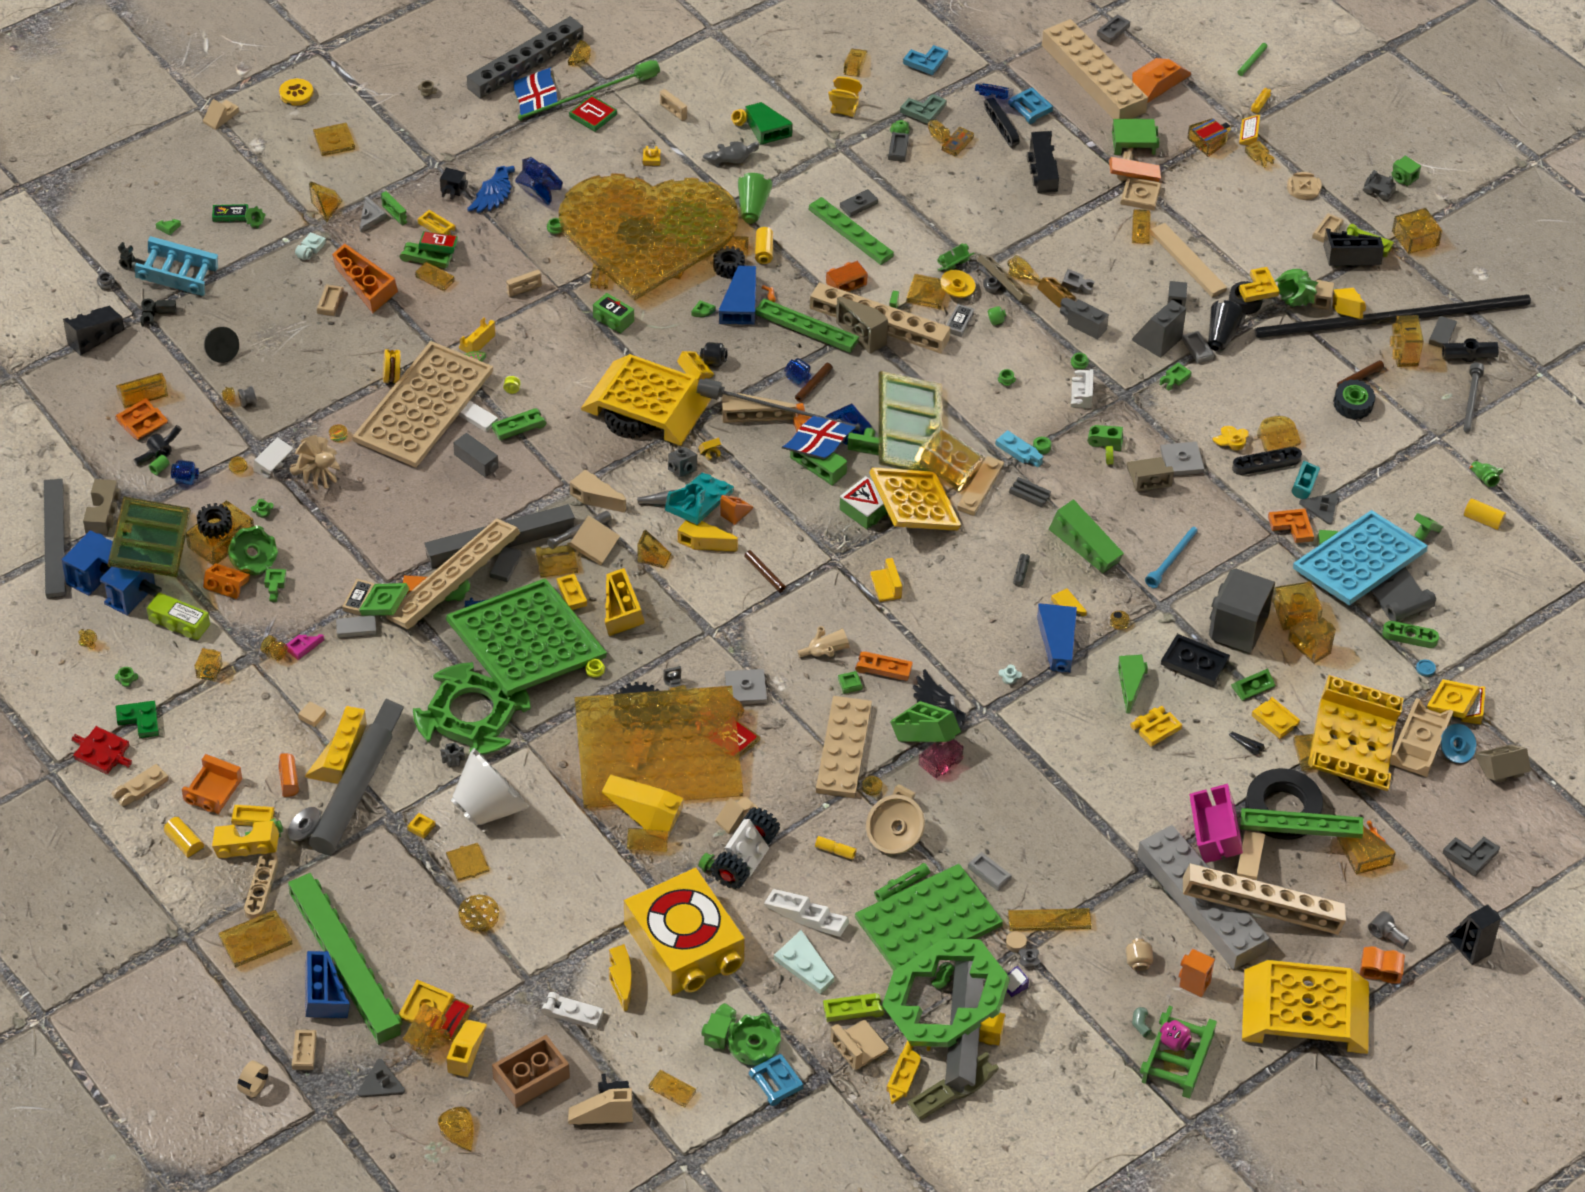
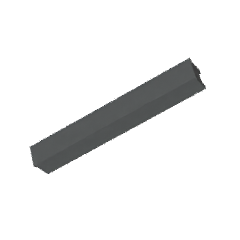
M567 504L504 521L516 526L520 531L515 540L508 543L506 547L510 548L562 534L573 528L575 516L570 505ZM487 526L425 542L426 556L429 558L431 568L444 564Z
M955 961L950 1025L953 1024L958 1008L978 1007L982 995L983 979L971 978L969 972L973 961ZM979 1028L968 1035L966 1033L956 1039L957 1043L948 1047L945 1085L960 1093L964 1092V1086L968 1084L971 1086L975 1085Z

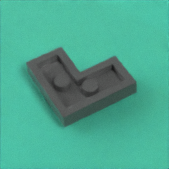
M1455 837L1443 849L1442 854L1476 876L1499 853L1500 847L1483 837L1471 848Z

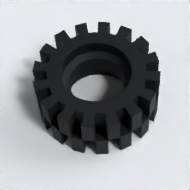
M725 246V249L721 247L720 251L717 249L713 255L714 272L717 275L721 274L723 278L724 276H727L728 279H730V276L733 278L737 267L745 266L744 252L740 251L739 248L735 250L734 246L731 248Z
M214 503V506L207 504V508L205 506L201 507L202 511L199 510L196 517L199 532L203 533L204 537L208 535L212 539L215 536V539L219 538L218 535L224 537L225 533L228 534L230 532L229 529H232L233 524L231 512L227 506L224 507L223 504L217 506V503ZM211 519H220V521L216 523L208 522Z

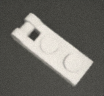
M549 992L546 998L547 1003L541 1009L542 1013L547 1016L597 1030L604 1014L603 1008L561 997L555 992Z

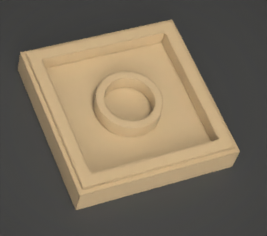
M1127 177L1120 204L1155 211L1161 183Z
M588 515L569 546L601 566L620 535Z

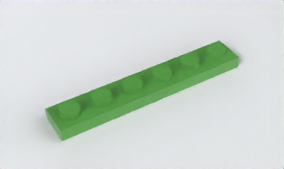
M820 197L809 204V211L878 264L882 265L894 257V252L824 198Z
M763 299L755 309V315L850 353L859 342V336L767 299Z
M1241 808L1240 829L1362 839L1363 817Z

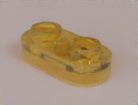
M936 119L929 121L928 130L931 137L940 144L948 142L950 137L949 129Z

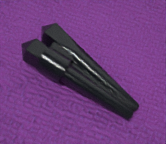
M1233 731L1229 733L1230 737L1254 755L1260 754L1259 751L1265 749L1264 744Z

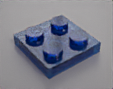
M981 82L975 85L974 91H978L979 95L989 96L994 94L995 98L1005 99L1013 95L1014 88Z

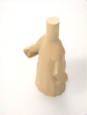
M819 626L817 634L811 640L809 647L797 650L799 658L810 654L816 657L827 654V656L832 657L835 651L850 648L844 629L841 628L834 633L824 636L826 634L825 628Z

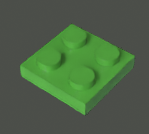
M407 583L375 584L359 611L362 616L394 615L410 588Z

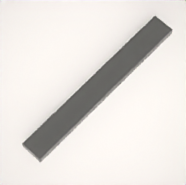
M63 478L44 480L46 598L66 596L65 575L61 560L65 556Z

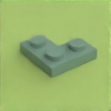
M933 94L924 104L908 98L900 107V113L930 125L944 109L947 100Z

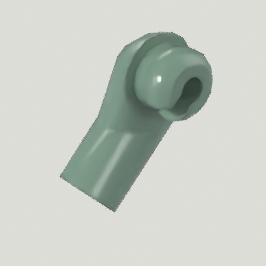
M1138 1007L1133 1012L1132 1025L1143 1037H1147L1151 1033V1029L1144 1023L1148 1010L1144 1007Z

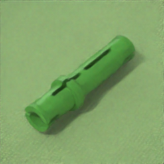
M922 863L899 878L889 880L887 885L874 891L875 898L879 902L899 893L902 889L929 875V867L927 864Z

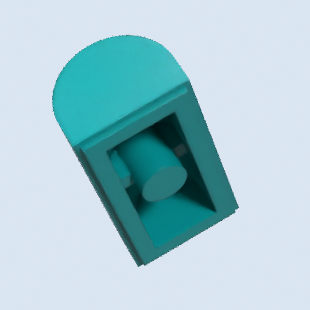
M1303 461L1291 490L1296 498L1307 499L1309 497L1320 467Z

